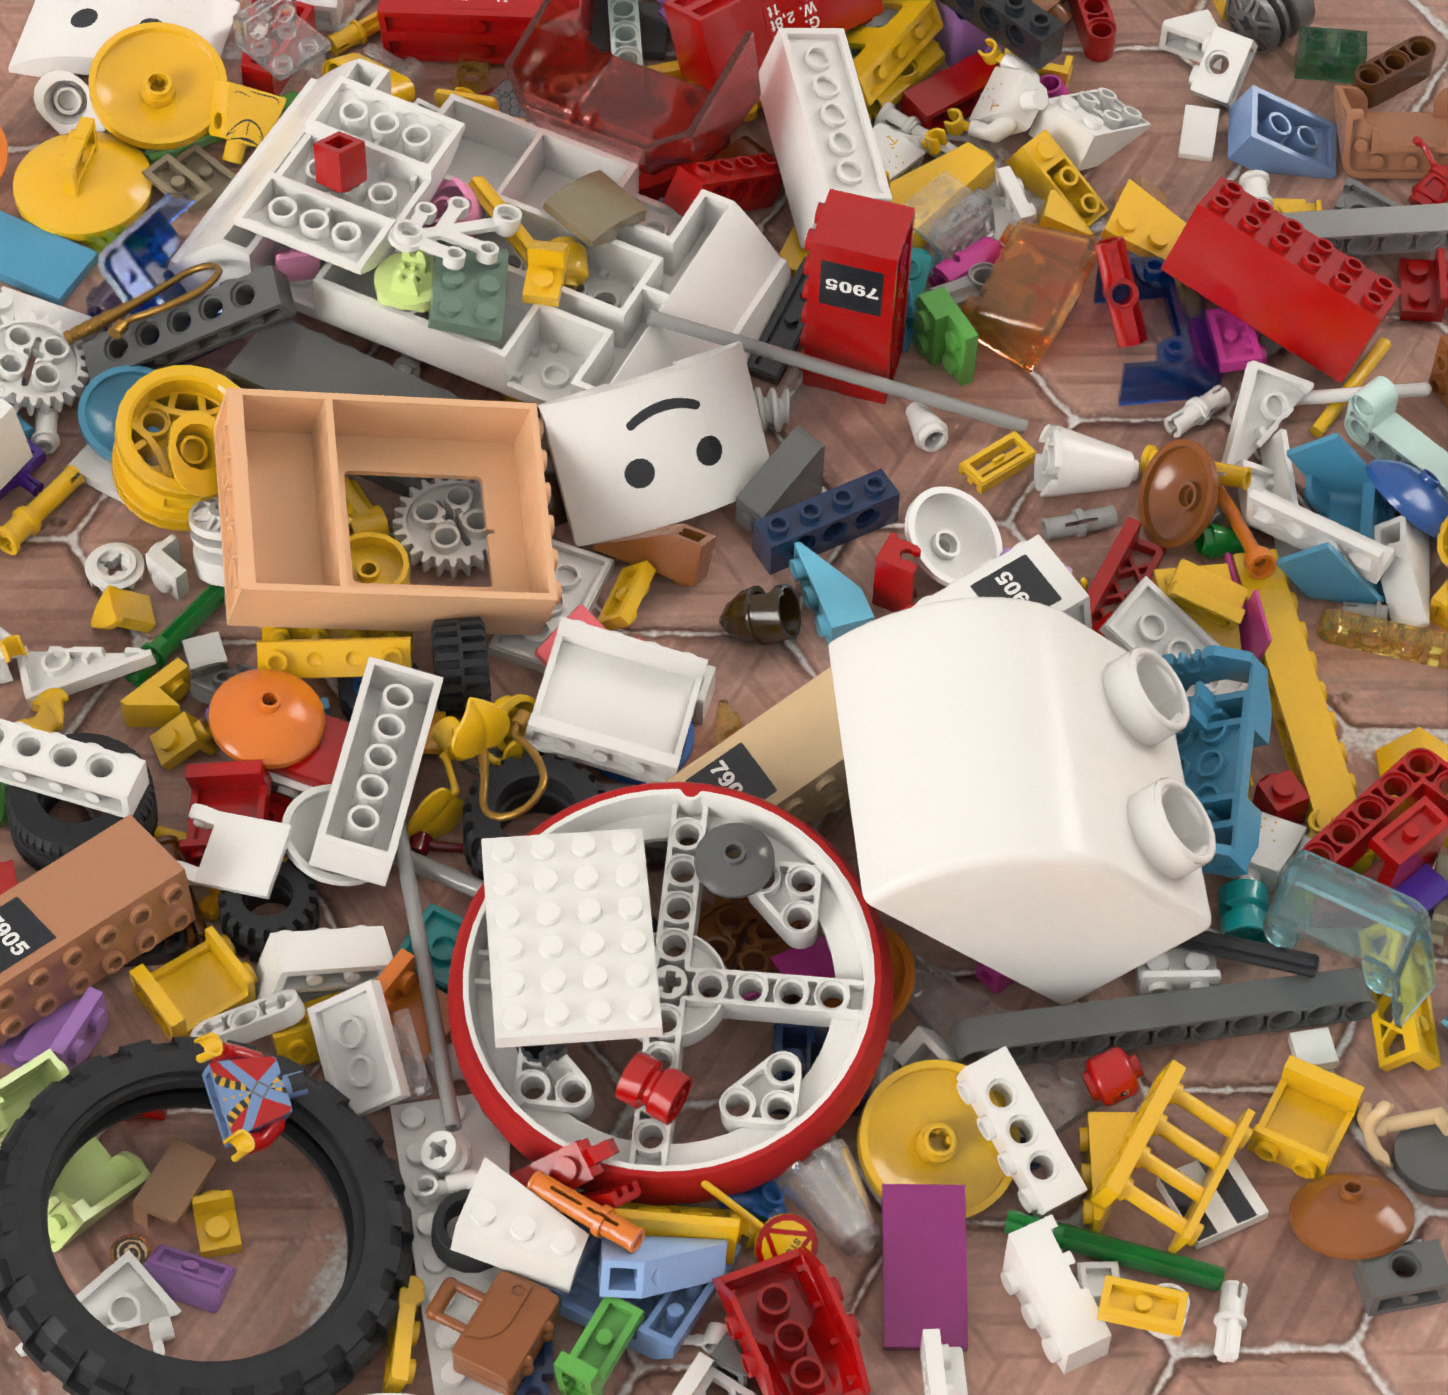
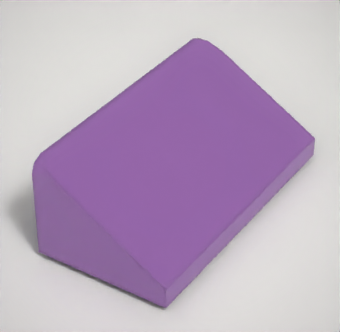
M159 1244L143 1265L172 1300L212 1313H216L220 1309L237 1271V1268L164 1244Z

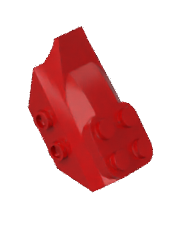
M805 1246L712 1279L728 1315L724 1317L729 1336L733 1341L739 1340L744 1351L741 1354L744 1370L749 1378L755 1376L763 1395H868L871 1393L858 1341L861 1334L857 1320L852 1313L846 1314L841 1303L844 1300V1296L835 1276L830 1278L824 1264Z

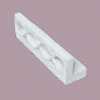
M1252 489L1247 496L1246 524L1301 550L1329 542L1364 579L1374 584H1377L1394 560V549L1265 489L1262 493Z

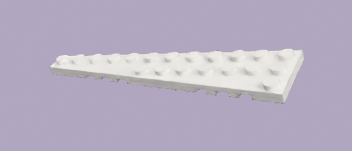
M473 1094L456 1096L462 1127L460 1130L450 1133L471 1149L473 1158L469 1169L479 1171L483 1159L486 1157L507 1174H510V1142L504 1138L488 1119ZM440 1099L390 1106L399 1171L406 1186L404 1191L406 1204L412 1212L414 1231L412 1255L415 1274L425 1284V1298L420 1307L434 1395H503L454 1371L452 1349L461 1333L427 1318L426 1309L442 1282L448 1277H454L457 1281L486 1294L498 1273L507 1270L495 1266L480 1273H463L449 1268L437 1257L431 1242L433 1217L438 1205L449 1193L439 1195L430 1204H420L417 1194L429 1192L432 1188L419 1190L417 1182L421 1176L426 1174L434 1176L437 1181L443 1180L435 1171L423 1164L420 1156L421 1147L428 1136L436 1131H446ZM459 1216L452 1218L447 1225V1234L451 1239H453ZM456 1292L444 1313L468 1324L480 1303Z

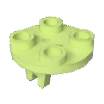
M417 250L410 253H395L381 261L374 274V288L378 301L382 305L402 310L429 311L434 257L422 250Z

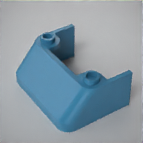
M1338 432L1287 450V457L1306 476L1305 488L1303 489L1304 500L1319 515L1336 521L1338 524L1373 540L1374 526L1393 519L1394 507L1371 482L1366 472L1367 464ZM1329 542L1277 559V566L1297 585L1301 593L1306 594L1311 599L1377 604V601H1381V603L1386 601L1381 580L1374 584L1364 579Z

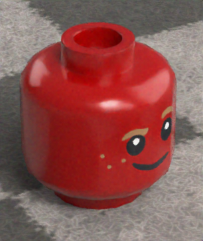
M1113 1047L1090 1057L1085 1063L1086 1071L1081 1073L1093 1102L1095 1103L1100 1100L1107 1107L1136 1096L1140 1091L1138 1079L1145 1076L1136 1055L1127 1056L1120 1047Z

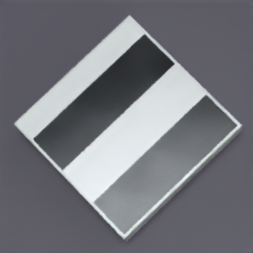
M1234 1156L1200 1220V1223L1204 1225V1229L1193 1245L1196 1250L1268 1218V1209ZM1196 1160L1176 1170L1201 1185L1209 1167ZM1157 1177L1155 1185L1170 1209L1184 1217L1193 1200Z

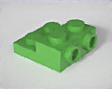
M944 286L919 294L914 301L917 312H915V321L912 324V328L915 331L913 336L915 350L919 355H924L931 367L943 362L949 375L953 374L961 386L974 382L978 333Z

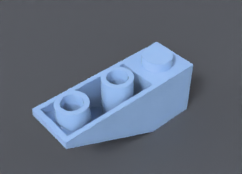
M603 1236L600 1241L598 1265L599 1297L642 1299L713 1282L712 1279L723 1276L725 1272L727 1239L645 1236L638 1250L631 1254L625 1248Z

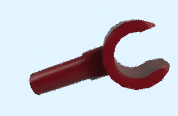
M424 831L413 834L409 841L412 851L426 857L429 850L434 852H463V843L432 840V837Z

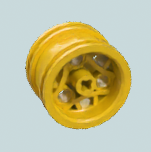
M172 365L154 370L145 375L126 392L119 405L115 423V441L111 459L112 480L118 496L127 508L143 521L162 529L177 532L191 531L188 520L189 510L196 502L218 497V493L209 497H199L190 494L182 488L174 477L171 462L168 458L167 447L172 426L178 417L189 411H202L210 414L215 419L217 418L226 389L240 388L226 376L208 368L193 365ZM154 426L161 431L156 433L149 432L146 428Z

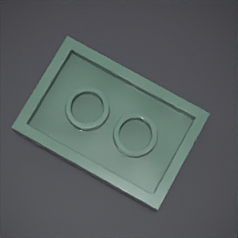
M442 240L436 241L448 247L456 246ZM462 248L466 252L464 267L460 270L446 268L442 263L443 258L434 255L428 328L500 342L504 324L509 250L499 248L497 262L486 265L477 261L475 252Z

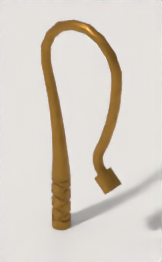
M206 262L192 266L138 297L72 327L70 330L64 331L63 335L67 343L71 345L75 341L87 337V335L89 336L115 322L108 329V332L112 338L120 339L128 331V325L179 306L210 289L223 273L222 267L215 262ZM203 270H215L214 274L198 288L156 307L132 314L123 320L120 319L184 278Z
M466 701V703H465V705H464L465 710H466L468 701ZM519 709L512 719L511 724L513 727L511 734L512 738L534 760L540 775L539 785L533 796L519 808L505 813L493 812L489 809L487 803L489 750L486 748L485 753H479V803L482 813L491 820L502 822L525 814L539 801L546 790L548 773L543 759L535 747L520 735V730H525L531 715L524 709Z

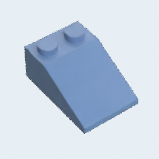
M1254 85L1229 107V160L1251 170H1262L1273 174L1333 179L1336 176L1337 127L1335 123Z

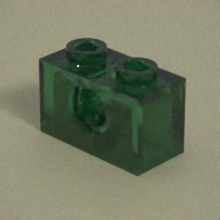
M1300 26L1295 50L1294 78L1353 83L1356 68L1366 62L1367 31Z

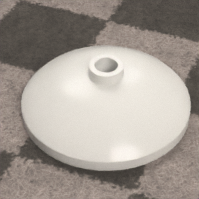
M942 486L930 488L917 496L907 510L905 517L906 540L921 549V557H914V559L926 574L946 587L956 578L965 577L979 569L986 561L998 558L1003 551L999 530L989 512L975 498L959 489Z
M332 784L316 786L299 794L287 807L282 823L292 825L294 828L286 849V854L293 864L306 875L326 884L355 886L367 883L364 880L309 865Z

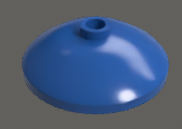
M1383 458L1371 460L1366 466V472L1381 495L1412 524L1437 539L1441 525L1448 516V501L1438 488L1441 484L1439 479L1429 470L1423 469L1419 471L1405 462Z

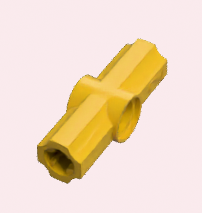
M931 40L873 104L866 106L867 111L872 117L876 118L881 108L887 102L896 105L902 101V92L912 85L921 83L944 62L945 53L941 50L939 43Z

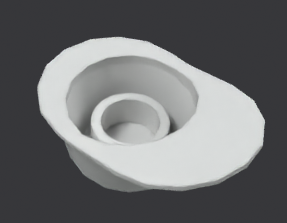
M64 70L51 71L40 78L34 90L36 109L60 135L70 133L71 129H76L81 116L95 119L96 132L104 133L106 128L101 124L93 111L89 97V86L73 73Z

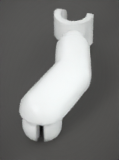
M468 1169L446 1175L445 1179L439 1181L432 1175L426 1174L421 1176L417 1182L419 1190L425 1188H432V1190L418 1193V1202L427 1205L434 1202L439 1195L446 1193L450 1195L463 1189H471L478 1171Z

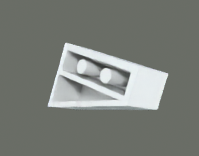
M358 925L352 928L329 929L324 927L308 931L282 930L277 933H270L254 971L258 982L255 983L257 1000L285 989H293L298 993L301 1001L306 1002L310 999L338 991L342 993L366 981L376 980L393 959L384 927Z
M484 1157L456 1223L450 1250L569 1293L583 1259L589 1234Z
M1053 1214L1008 1234L1003 1270L1000 1273V1277L1008 1294H1015L1022 1305L1021 1313L1030 1329L1036 1328L1041 1336L1042 1347L1048 1360L1051 1363L1056 1362L1063 1374H1066L1107 1355L1112 1335L1105 1321L1097 1320L1099 1308L1089 1288L1082 1289L1069 1266L1076 1263L1070 1250L1062 1253L1053 1235V1230L1058 1225Z

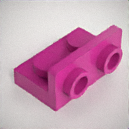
M1223 308L1206 310V323L1220 373L1246 370L1247 363L1253 360L1267 365L1265 345H1259L1258 342L1260 338L1259 331Z

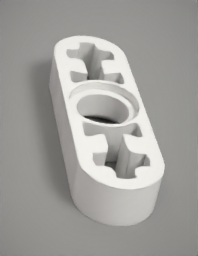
M285 989L203 1020L193 1028L190 1037H200L213 1032L223 1042L232 1040L246 1044L295 1025L304 1017L306 1008L295 990Z

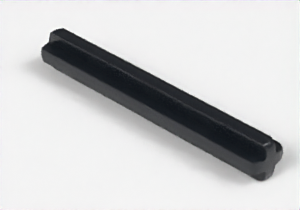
M1207 930L1174 947L1310 978L1316 976L1320 964V958L1316 954Z

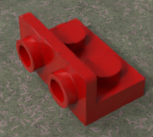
M1437 247L1434 260L1399 258L1397 266L1398 288L1402 290L1399 296L1400 320L1442 322L1445 308H1448V261H1445V248Z

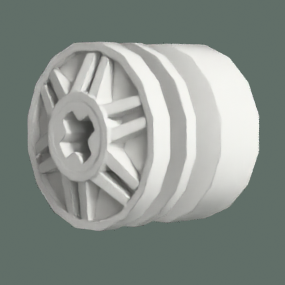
M216 497L196 502L189 510L188 520L189 527L191 528V540L194 543L193 557L196 574L202 581L211 585L225 587L219 498Z

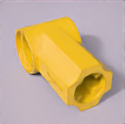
M344 477L347 514L352 519L348 525L349 536L364 532L389 535V525L383 509L379 505H371L356 480Z

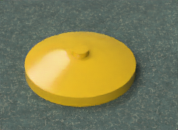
M142 23L116 33L98 50L89 71L90 102L101 124L121 141L148 150L176 149L199 140L209 132L214 79L227 81L226 70L220 56L212 45L194 31L171 23Z
M947 1060L915 1062L890 1074L869 1096L858 1122L857 1152L867 1181L881 1199L882 1184L965 1185L967 1220L989 1208L1008 1188L1013 1179L1012 1176L1008 1177L1002 1171L997 1160V1155L999 1154L991 1140L987 1141L983 1137L977 1125L978 1116L971 1104L967 1105L958 1093L956 1086L958 1080L956 1076L966 1065ZM989 1091V1098L995 1106H1006V1100L1000 1092ZM1011 1126L1009 1129L1010 1136L1014 1141L1020 1143L1019 1127Z

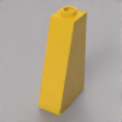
M967 142L890 182L891 202L915 208L912 247L923 248L931 240L930 234L950 216V211L954 207H959L976 188L985 191L995 181V160L989 152L984 149H978L970 142Z

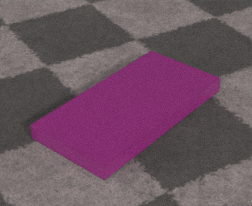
M882 1184L883 1350L920 1351L924 1329H940L941 1344H949V1347H961L963 1351L968 1350L965 1185Z

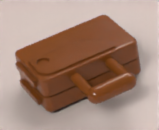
M507 1271L498 1273L486 1294L457 1281L454 1277H448L442 1282L426 1309V1316L430 1320L461 1333L452 1349L454 1371L503 1395H513L524 1376H530L533 1373L534 1367L532 1364L543 1344L550 1342L554 1337L553 1328L560 1317L559 1297L552 1293L551 1289L519 1274L514 1273L513 1275ZM456 1292L480 1303L468 1324L444 1313Z

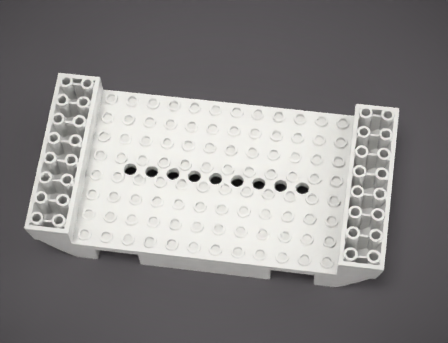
M359 58L335 68L318 80L311 78L172 257L167 269L166 280L192 266L206 262H215L221 265L223 273L219 280L207 290L209 291L219 287V284L227 279H238L250 274L258 266L273 265L275 267L273 253L294 248L234 225V217L269 171L276 173L306 133V120L340 75L392 95L390 70ZM451 93L437 113L465 123V130L443 180L449 181L453 180L451 177H457L468 184L473 177L483 176L505 204L516 206L521 210V224L534 240L550 242L552 239L562 236L576 238L579 243L586 247L588 252L589 277L577 289L582 293L563 286L559 307L523 303L522 292L528 266L506 238L496 234L495 231L480 233L476 236V239L491 241L497 244L500 249L509 250L504 324L500 342L428 328L429 311L402 310L382 305L377 299V293L374 288V274L377 267L359 275L320 259V271L314 279L289 282L296 311L525 403H537L539 408L538 405L603 384L613 385L672 366L675 361L723 346L648 324L647 318L650 309L759 341L790 285L792 277L787 260L780 258L770 242L735 201L702 189L682 217L667 204L639 194V164ZM601 170L644 205L648 211L644 221L619 228L616 240L590 248L544 210L543 205L548 198L569 183L589 173ZM484 212V219L489 218ZM395 249L390 255L399 253L401 251ZM203 270L194 273L171 286V288L188 293L204 284L214 274L215 270ZM744 352L746 362L748 363L752 354Z

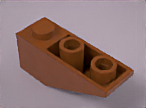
M682 523L595 543L593 550L604 553L606 557L612 558L614 561H625L633 565L647 560L656 569L655 574L671 578V581L676 585L693 587L707 576L716 535Z

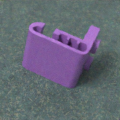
M935 0L944 27L935 35L934 40L939 43L941 50L945 53V61L949 67L959 63L965 57L978 53V50H983L985 53L993 50L985 42L986 38H991L939 0ZM996 41L1002 53H1004L1006 48Z
M89 986L80 1001L72 998L58 1007L52 1014L42 1017L25 1028L16 1037L0 1044V1062L18 1069L46 1050L51 1049L56 1057L66 1065L70 1074L71 1068L86 1061L109 1025V1012L106 1008L104 992Z

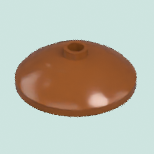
M1176 439L1165 444L1152 457L1143 474L1138 497L1139 517L1148 538L1160 547L1180 549L1190 545L1205 531L1215 513L1219 498V475L1212 455L1201 443L1188 439Z
M1344 1171L1320 1176L1302 1186L1291 1200L1289 1222L1297 1238L1314 1251L1339 1259L1363 1260L1386 1255L1402 1246L1408 1240L1414 1228V1209L1406 1194L1389 1181L1368 1173Z

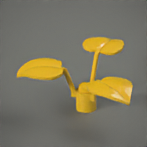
M469 697L464 716L460 722L455 717L448 716L441 719L433 727L431 735L443 750L439 758L444 762L451 789L449 791L444 787L438 788L421 802L406 826L409 841L411 836L419 831L428 833L432 839L444 836L462 818L464 801L457 797L460 790L451 760L464 761L473 758L479 753H485L486 748L497 746L504 740L510 728V719L497 705L486 700ZM514 740L506 747L502 758L495 757L489 752V761L499 767L501 766V760L512 756L514 760L522 758L524 748Z

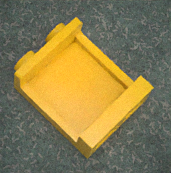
M212 925L204 929L206 940L153 972L150 973L143 963L129 971L133 993L170 1042L172 1037H190L193 1028L203 1020L257 1000L255 983L258 982L254 970L248 962L241 963L235 956L236 950L226 934L220 936Z
M1290 1055L1284 1065L1281 1079L1259 1123L1253 1127V1133L1249 1139L1247 1150L1254 1152L1262 1160L1276 1162L1290 1168L1298 1176L1306 1179H1316L1326 1175L1359 1109L1365 1087Z

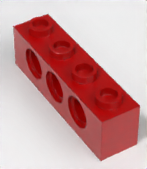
M767 153L727 159L719 158L705 162L697 161L678 166L663 202L683 217L700 191L704 189L735 201L743 211L772 207L783 181L777 160Z

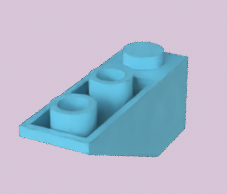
M801 542L794 543V558L789 560L790 571L795 581L800 580L803 587L802 597L807 609L812 608L815 614L814 623L817 634L820 638L825 637L828 646L836 638L874 620L873 612L861 587Z

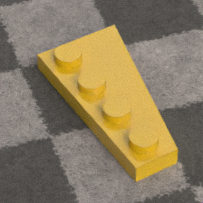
M1129 179L1100 237L1106 239L1123 236L1128 251L1162 267L1187 223Z

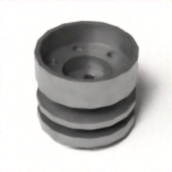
M1226 0L1225 5L1227 21L1232 32L1254 40L1258 46L1255 53L1259 55L1271 52L1276 46L1282 45L1288 38H1293L1309 28L1314 22L1316 13L1314 0Z

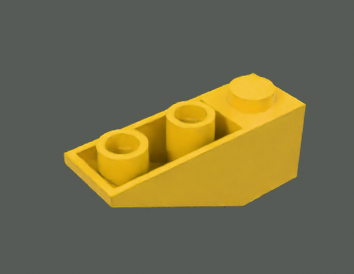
M1046 129L1005 161L1015 175L1022 180L1026 189L1043 201H1045L1050 190L1056 189L1088 227L1109 211L1108 207Z
M1088 1112L1085 1127L1078 1128V1151L1085 1152L1086 1163L1080 1164V1177L1088 1189V1199L1082 1200V1223L1089 1224L1090 1231L1101 1233L1118 1199H1115L1106 1209H1103L1090 1200L1137 1112Z

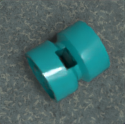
M1237 879L1223 884L1218 889L1217 894L1218 911L1221 916L1219 922L1220 934L1269 944L1272 940L1271 918L1267 913L1270 909L1266 885L1253 879Z

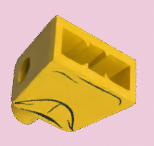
M214 79L209 134L227 140L222 160L242 165L246 147L257 148L277 123L287 98L233 82Z

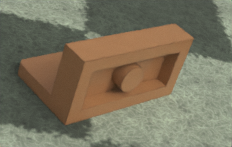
M174 1137L132 1202L134 1221L149 1228L156 1217L173 1226L178 1225L191 1205L192 1198L198 1194L216 1166V1157Z

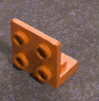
M401 948L376 980L380 981L400 1055L416 1065L424 1067L427 1064L426 1055L432 1052L419 980L415 969V956ZM437 989L445 1038L447 1039L451 1034L448 1017V994Z

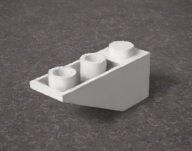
M1403 515L1375 525L1374 540L1395 550L1394 560L1380 580L1388 605L1393 631L1399 637L1430 625L1429 536Z

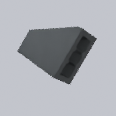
M800 426L795 427L736 497L735 520L739 526L746 532L753 533V522L820 494L823 483L825 445Z

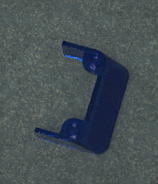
M168 192L101 251L98 258V268L122 303L138 297L175 276L168 269L166 263L179 250L180 239L170 223L196 201L192 195ZM179 281L130 313L132 315L156 307L188 292ZM223 308L218 312L217 317L221 314ZM191 322L187 324L185 330L189 328ZM159 335L155 338L154 343L158 340ZM233 341L226 343L222 346H219L217 348H214L205 353H202L193 358H190L188 360H185L176 365H187L207 354H210L232 343Z
M1159 257L1129 258L1134 282L1139 290L1138 299H1164L1173 337L1165 338L1158 343L1156 349L1157 361L1123 364L1118 396L1119 406L1189 400L1192 397L1204 395L1216 385H1221L1223 375L1219 372L1207 327L1206 310L1202 295L1161 270L1165 262L1164 259ZM1099 267L1097 268L1094 304L1107 303L1102 291L1103 284ZM1126 284L1117 285L1112 292L1113 299L1121 300L1128 295L1129 286Z

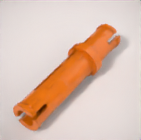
M541 1170L536 1171L527 1184V1189L550 1206L590 1228L591 1235L597 1238L604 1236L625 1248L631 1254L636 1252L641 1246L646 1234L645 1229L618 1216L615 1208L609 1205L601 1206L574 1189L544 1174Z

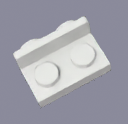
M1171 949L1135 968L1138 996L1220 985L1221 972L1216 968L1215 956L1184 949Z
M924 1329L921 1339L920 1360L925 1395H968L962 1348L941 1344L940 1329Z

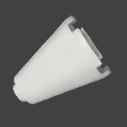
M1048 424L1044 427L1038 441L1045 443L1042 454L1036 453L1034 463L1036 491H1042L1040 493L1041 497L1127 488L1131 481L1137 479L1139 463L1138 460L1134 459L1131 451L1059 425Z

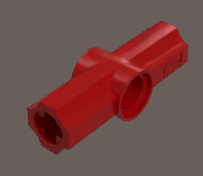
M1118 236L1102 239L1094 243L1093 247L1103 284L1102 291L1107 301L1117 346L1120 348L1141 344L1148 340L1138 299L1139 290L1134 282L1124 237ZM1117 285H1128L1129 292L1125 298L1121 300L1113 299L1112 292Z

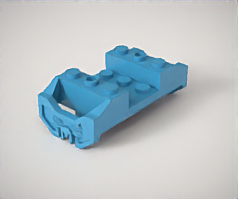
M1217 645L1207 646L1203 649V652L1200 649H1195V653L1191 654L1190 658L1187 657L1185 652H1179L1178 659L1172 653L1164 654L1162 657L1176 672L1185 692L1195 685L1194 696L1187 697L1190 711L1189 721L1183 730L1176 733L1185 785L1202 803L1215 833L1216 851L1212 861L1202 867V873L1227 877L1248 874L1249 862L1259 846L1262 812L1248 799L1253 747L1269 745L1272 707L1268 687V670L1250 651ZM1227 679L1248 683V689L1214 695L1204 684Z

